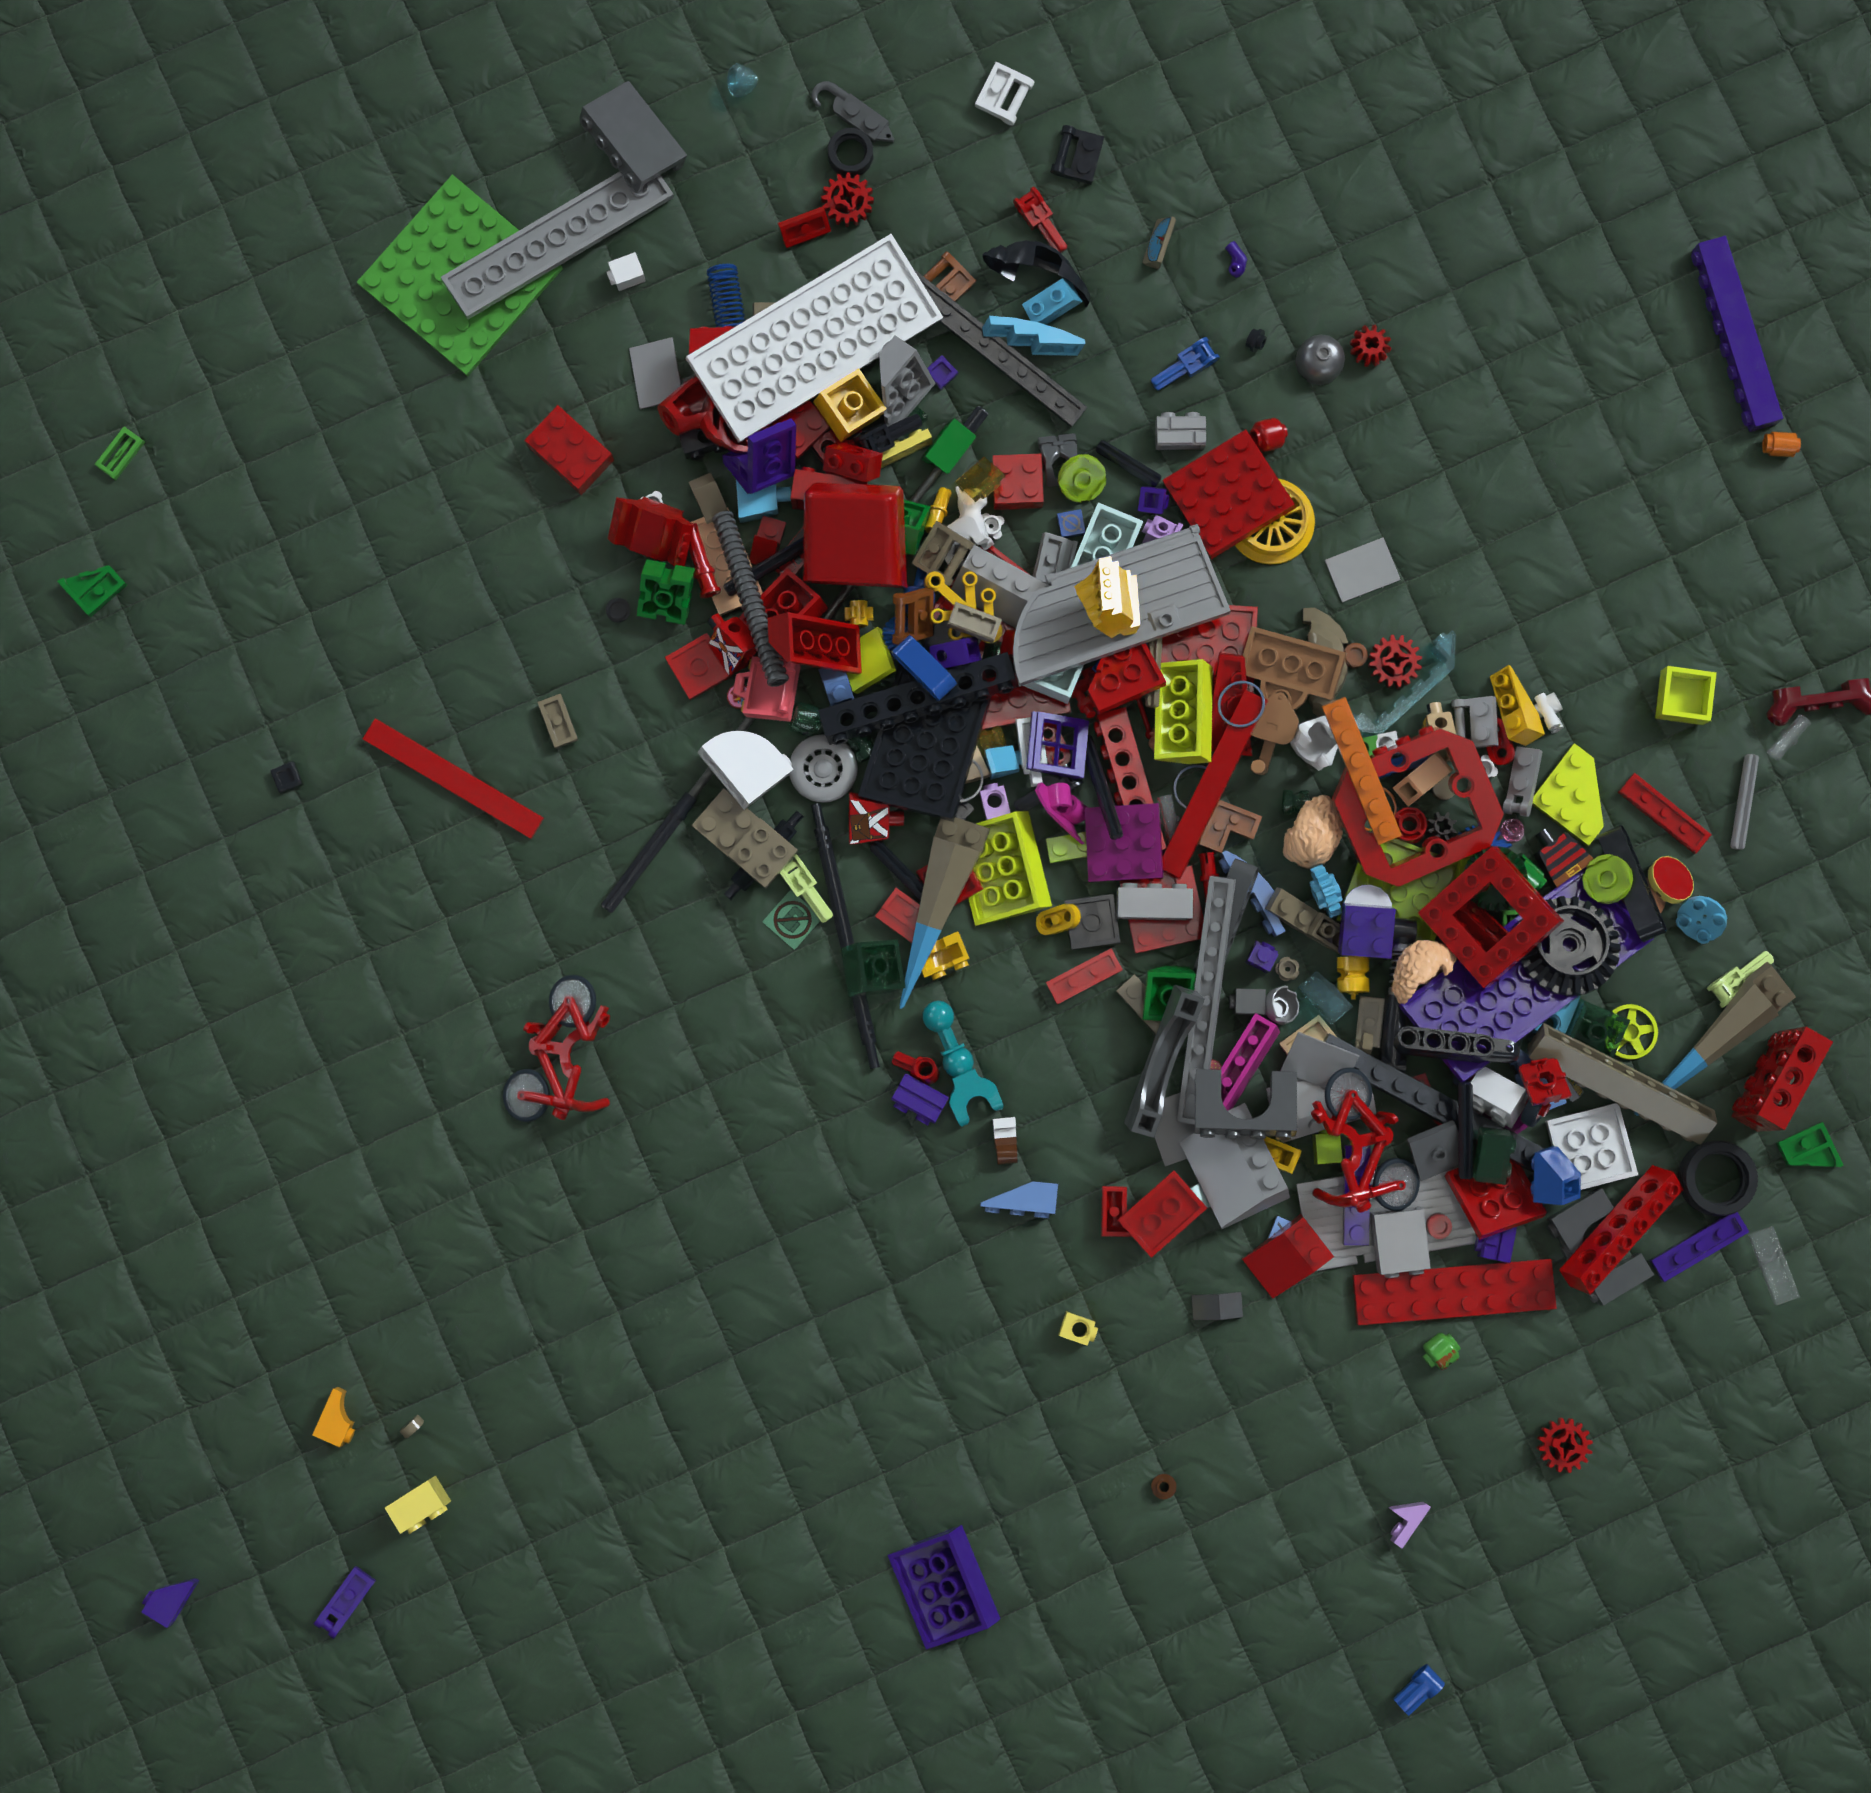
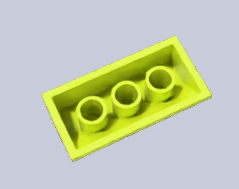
M1203 659L1161 663V673L1166 680V686L1160 688L1159 706L1155 708L1154 759L1182 764L1210 763L1213 667Z

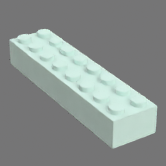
M1098 503L1071 568L1133 547L1143 521ZM1084 664L1022 686L1068 704Z

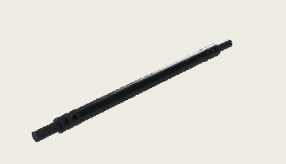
M816 803L811 805L816 826L814 833L862 1046L865 1045L870 1069L880 1067L875 1047L877 1040L829 828L825 826L821 804Z

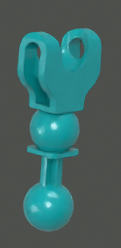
M944 1001L929 1003L923 1011L922 1018L929 1030L938 1033L945 1049L940 1052L943 1056V1068L947 1074L952 1076L951 1079L954 1084L949 1098V1105L958 1124L963 1127L969 1123L966 1106L968 1101L975 1096L986 1098L994 1111L1002 1110L1003 1102L996 1085L990 1080L978 1076L975 1068H973V1055L968 1049L964 1048V1043L958 1044L951 1028L954 1021V1012L951 1006Z

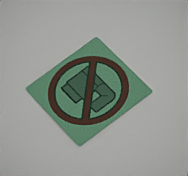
M792 890L784 896L763 920L766 926L794 950L820 922L810 906L800 897L797 898Z

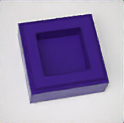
M943 355L927 368L936 383L935 385L940 390L958 375V371Z

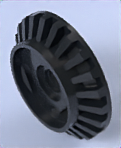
M1559 896L1556 899L1551 900L1550 898L1546 900L1564 922L1548 935L1549 954L1544 953L1540 942L1520 960L1524 970L1539 986L1558 995L1580 996L1595 991L1612 976L1619 962L1621 944L1618 941V931H1615L1613 927V921L1604 915V911L1601 908H1596L1588 900H1579V897L1565 898V896ZM1576 916L1585 920L1594 930H1589L1571 919V917ZM1567 939L1572 940L1576 945V949L1574 951L1565 950L1563 941ZM1590 958H1593L1596 963L1580 972H1575L1572 968Z

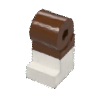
M1015 1117L992 1119L997 1164L1018 1163Z

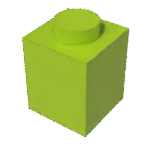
M1326 1130L1312 1135L1314 1164L1341 1163L1340 1135H1328Z

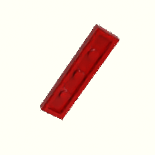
M1633 773L1618 791L1621 796L1694 854L1701 849L1712 835L1636 773Z

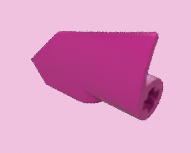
M1042 782L1038 783L1035 792L1047 813L1080 844H1084L1077 834L1074 825L1085 820V808L1088 807L1074 795H1071L1070 786L1066 783H1055L1050 786H1046Z

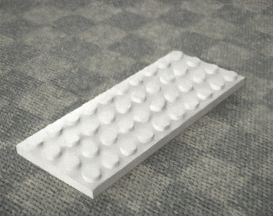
M890 234L689 354L685 359L738 443L748 438V436L758 432L814 398L821 391L858 368L861 369L878 359L883 346L894 335L906 342L942 320L943 316L896 240Z

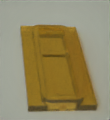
M984 456L959 477L955 483L976 502L980 498H986L1001 484L1000 481L1006 476Z

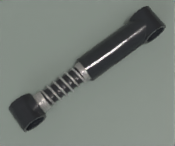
M1395 918L1392 947L1394 952L1392 953L1393 960L1390 961L1393 965L1390 967L1392 974H1389L1392 976L1389 981L1391 987L1388 988V994H1385L1382 1044L1379 1060L1406 1074V1056L1395 1050L1393 1042L1401 1028L1408 1026V1017L1400 1009L1396 996L1391 989L1398 957L1406 947L1416 941L1417 920ZM1402 1036L1401 1040L1406 1044L1407 1036Z

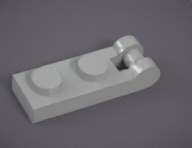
M1516 746L1507 796L1503 804L1504 814H1513L1514 812L1520 813V816L1529 817L1543 752L1540 749ZM1517 797L1523 798L1521 804L1516 803Z

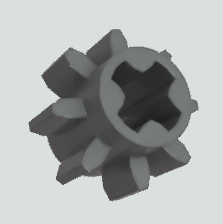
M1436 812L1434 813L1436 820H1427L1431 827L1426 833L1443 837V840L1446 841L1449 839L1448 833L1453 835L1457 833L1453 829V825L1457 820L1452 821L1449 818V812L1444 816ZM1440 822H1444V827L1446 828L1442 832L1439 831L1440 827L1437 825Z

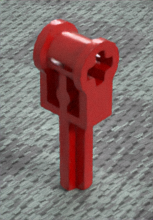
M1034 186L1030 188V192L1019 199L1015 198L1013 200L1016 209L1031 230L1038 227L1048 244L1060 253L1067 249V244L1049 220L1053 216L1052 211Z

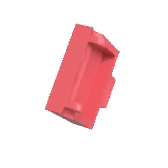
M752 656L748 667L750 672L738 673L735 677L733 694L745 699L742 701L741 712L749 718L791 722L801 665L789 663L781 659L784 662L783 667L786 669L785 674L788 675L789 679L783 685L771 687L767 684L768 679L764 676L765 672L762 670L763 666L760 664V658ZM745 679H748L746 692H743Z

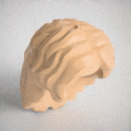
M1319 795L1318 797H1313L1311 801H1306L1303 807L1300 808L1294 821V826L1287 829V833L1284 836L1283 855L1290 862H1295L1300 867L1311 869L1325 864L1334 854L1343 835V825L1330 796Z
M1418 940L1403 950L1402 954L1398 957L1391 989L1399 1004H1406L1420 984H1427L1441 972L1447 976L1453 971V965L1457 957L1448 947L1438 941Z

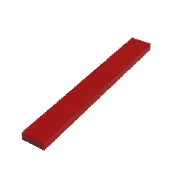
M1245 690L1230 722L1238 725L1252 722L1257 718L1262 709V697ZM1265 699V707H1266V705H1267V703H1268V700H1267V699ZM1258 721L1250 726L1241 728L1228 724L1211 758V762L1208 764L1162 857L1164 871L1179 878L1182 877Z
M376 718L363 737L364 741L530 839L533 838L544 820L542 816Z

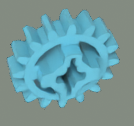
M1322 864L1311 868L1313 881L1309 882L1318 908H1324L1330 918L1340 915L1342 912L1339 902L1343 901L1334 874H1328Z

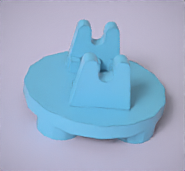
M1695 896L1682 903L1677 912L1676 924L1688 937L1697 940L1701 944H1706L1722 935L1727 926V915L1724 908L1717 901L1710 897Z

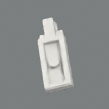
M1031 717L1016 719L1015 724L1021 766L1024 774H1029L1031 787H1035L1038 783L1042 782L1041 772L1026 769ZM1042 745L1041 763L1047 764L1045 745Z

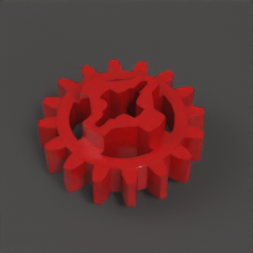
M847 172L846 178H842L840 174H837V181L835 182L830 178V187L824 186L823 192L826 194L821 196L822 202L826 203L823 205L825 212L829 211V220L834 217L836 218L837 225L841 221H845V226L848 227L850 221H853L857 226L859 218L864 221L867 219L865 212H872V207L868 205L874 204V197L870 196L873 194L872 188H866L868 185L867 180L859 182L860 177L858 174L854 179L851 178L850 172ZM839 189L838 194L832 199L834 192ZM844 193L846 194V197H848L849 200L852 201L851 207L850 204L847 203L846 200H844ZM862 200H864L863 205L857 211L856 208L858 204L862 203Z
M1390 635L1388 642L1383 637L1380 640L1381 646L1375 644L1372 647L1376 653L1369 654L1368 657L1374 661L1370 662L1368 667L1375 669L1371 674L1372 677L1377 675L1380 677L1377 683L1380 684L1386 681L1387 688H1390L1395 683L1396 688L1399 689L1402 682L1406 686L1411 683L1409 677L1412 679L1417 678L1418 675L1414 671L1422 669V666L1417 664L1418 661L1422 660V656H1416L1415 653L1419 650V647H1411L1413 640L1410 639L1406 643L1404 642L1403 635L1398 640H1395L1394 635ZM1400 647L1403 648L1408 654L1402 652L1400 650ZM1388 648V655L1380 658L1381 652ZM1393 657H1395V660L1397 661L1400 660V663L1397 665V667L1395 666V663L1389 662ZM1411 665L1408 673L1403 676V667ZM1382 669L1388 671L1391 676L1387 675Z
M1559 1417L1558 1424L1550 1420L1549 1429L1541 1428L1545 1433L1544 1437H1537L1538 1440L1542 1441V1445L1538 1446L1537 1450L1544 1451V1454L1540 1456L1541 1460L1549 1459L1547 1466L1552 1468L1556 1464V1471L1561 1472L1563 1467H1565L1566 1472L1571 1473L1572 1466L1580 1470L1581 1461L1588 1463L1585 1455L1592 1454L1593 1452L1587 1449V1445L1593 1443L1592 1440L1586 1439L1590 1432L1588 1430L1581 1431L1583 1424L1578 1422L1574 1425V1419L1568 1418L1565 1423L1564 1419ZM1561 1429L1560 1434L1551 1437L1557 1430ZM1575 1433L1580 1439V1444H1577L1574 1438ZM1560 1443H1569V1448L1560 1447ZM1549 1446H1552L1556 1452V1459L1552 1456ZM1575 1453H1578V1455L1574 1459L1569 1461L1570 1456H1572Z

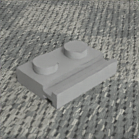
M1047 532L1042 533L1033 577L1047 584L1045 575L1055 574L1071 568L1078 541H1071Z

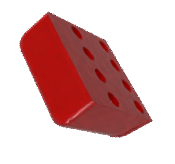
M813 483L804 494L803 581L812 584L908 588L903 489L900 486Z

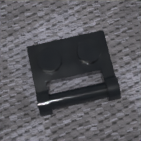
M1063 125L1060 147L1055 164H1052L1050 172L1056 176L1092 185L1104 136L1078 130L1073 126ZM1071 139H1076L1079 141L1071 169L1066 168L1064 165Z

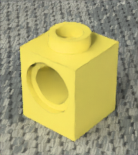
M1066 1311L1058 1335L1088 1346L1089 1341L1094 1342L1098 1328L1094 1327L1095 1321ZM1077 1322H1082L1086 1326V1332L1082 1336H1075L1072 1332V1327Z

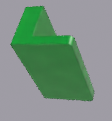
M953 418L947 422L920 459L927 464L933 463L942 472L949 474L975 440L976 435Z

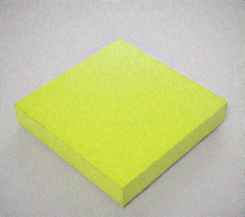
M879 627L860 637L862 673L846 672L852 691L856 694L896 671L890 651L887 648L888 646L885 645L883 640V631Z

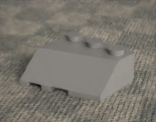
M896 335L885 343L882 351L879 353L883 404L887 408L884 412V422L887 427L907 418L936 384L917 350Z

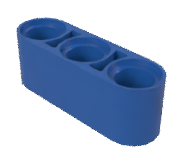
M908 635L891 651L895 659L936 700L940 701L957 685L952 675L911 635Z

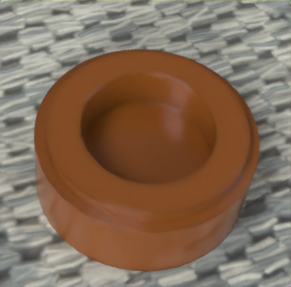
M1352 643L1344 649V652L1347 653L1345 661L1348 667L1359 668L1367 661L1368 652L1362 644Z

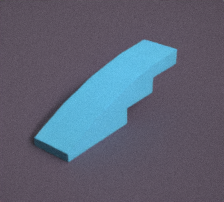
M989 316L982 327L983 337H1006L1008 346H1031L1032 355L1078 356L1085 345V339L1064 330L1018 318Z

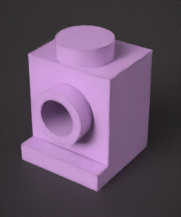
M1155 515L1153 521L1147 520L1142 530L1146 534L1142 543L1181 531L1183 524L1178 523L1177 525Z

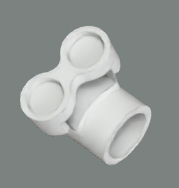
M1553 692L1546 696L1545 693L1536 696L1534 699L1537 704L1534 706L1540 718L1544 717L1548 730L1551 733L1562 730L1564 726L1556 713L1563 710L1556 694Z

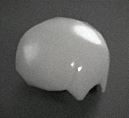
M1286 985L1270 990L1266 995L1265 1014L1267 1017L1281 1025L1292 1022L1299 1013L1297 993L1289 990Z

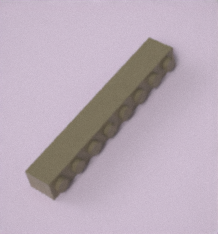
M1545 1023L1541 1025L1527 1045L1528 1056L1531 1061L1543 1058L1557 1059L1562 1072H1565L1566 1077L1572 1079L1578 1086L1587 1087L1595 1091L1598 1096L1615 1101L1623 1109L1629 1108L1637 1112L1643 1119L1652 1120L1667 1131L1672 1130L1680 1134L1688 1142L1694 1141L1701 1145L1717 1124L1715 1110Z

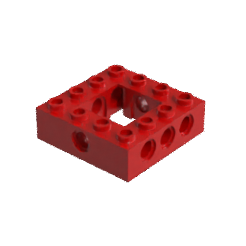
M1498 846L1490 847L1418 912L1421 918L1483 988H1489L1564 922ZM1492 883L1523 920L1491 949L1486 951L1483 947L1484 943L1478 941L1466 928L1468 925L1465 922H1461L1455 913L1468 907V902L1478 893L1486 891Z
M1807 1026L1773 1033L1767 1043L1769 1049L1765 1055L1762 1054L1755 1065L1758 1068L1754 1076L1751 1075L1745 1082L1744 1089L1746 1091L1742 1098L1738 1097L1733 1104L1732 1110L1734 1112L1731 1117L1757 1132L1785 1130L1833 1041ZM1777 1053H1780L1778 1059L1776 1060ZM1767 1073H1769L1770 1075L1767 1077L1766 1081L1764 1082V1077H1765V1075H1766ZM1794 1077V1082L1792 1084H1789Z

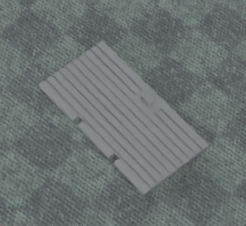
M1405 1165L1386 1168L1380 1176L1379 1183L1392 1178L1402 1180L1406 1184L1404 1190L1381 1195L1382 1199L1391 1206L1403 1204L1412 1194L1414 1179L1411 1171ZM1457 1166V1167H1455V1168H1453V1169H1450V1170H1448V1171L1457 1169V1168H1459V1166ZM1375 1170L1370 1185H1373L1374 1175L1377 1170ZM1448 1171L1420 1181L1418 1195L1414 1202L1407 1207L1419 1206L1423 1208L1425 1225L1427 1219L1436 1213L1444 1214L1452 1222L1451 1233L1443 1239L1432 1237L1426 1230L1429 1252L1475 1244L1476 1233L1444 1177ZM1344 1176L1296 1184L1301 1214L1334 1256L1317 1271L1358 1264V1255H1363L1365 1263L1376 1261L1371 1217L1369 1222V1246L1343 1245V1208L1327 1204L1315 1198L1312 1194L1314 1189L1319 1188L1335 1196L1343 1195ZM1375 1197L1370 1198V1212L1388 1210L1381 1206Z

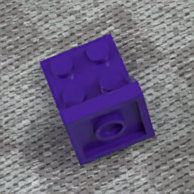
M788 419L748 436V453L742 454L731 451L723 455V463L747 494H753L794 476L796 454L795 422L792 419Z

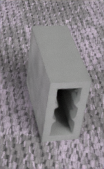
M1417 1206L1399 1211L1370 1212L1376 1268L1379 1274L1384 1275L1385 1278L1399 1277L1400 1272L1409 1271V1275L1423 1274L1424 1269H1431L1423 1208Z

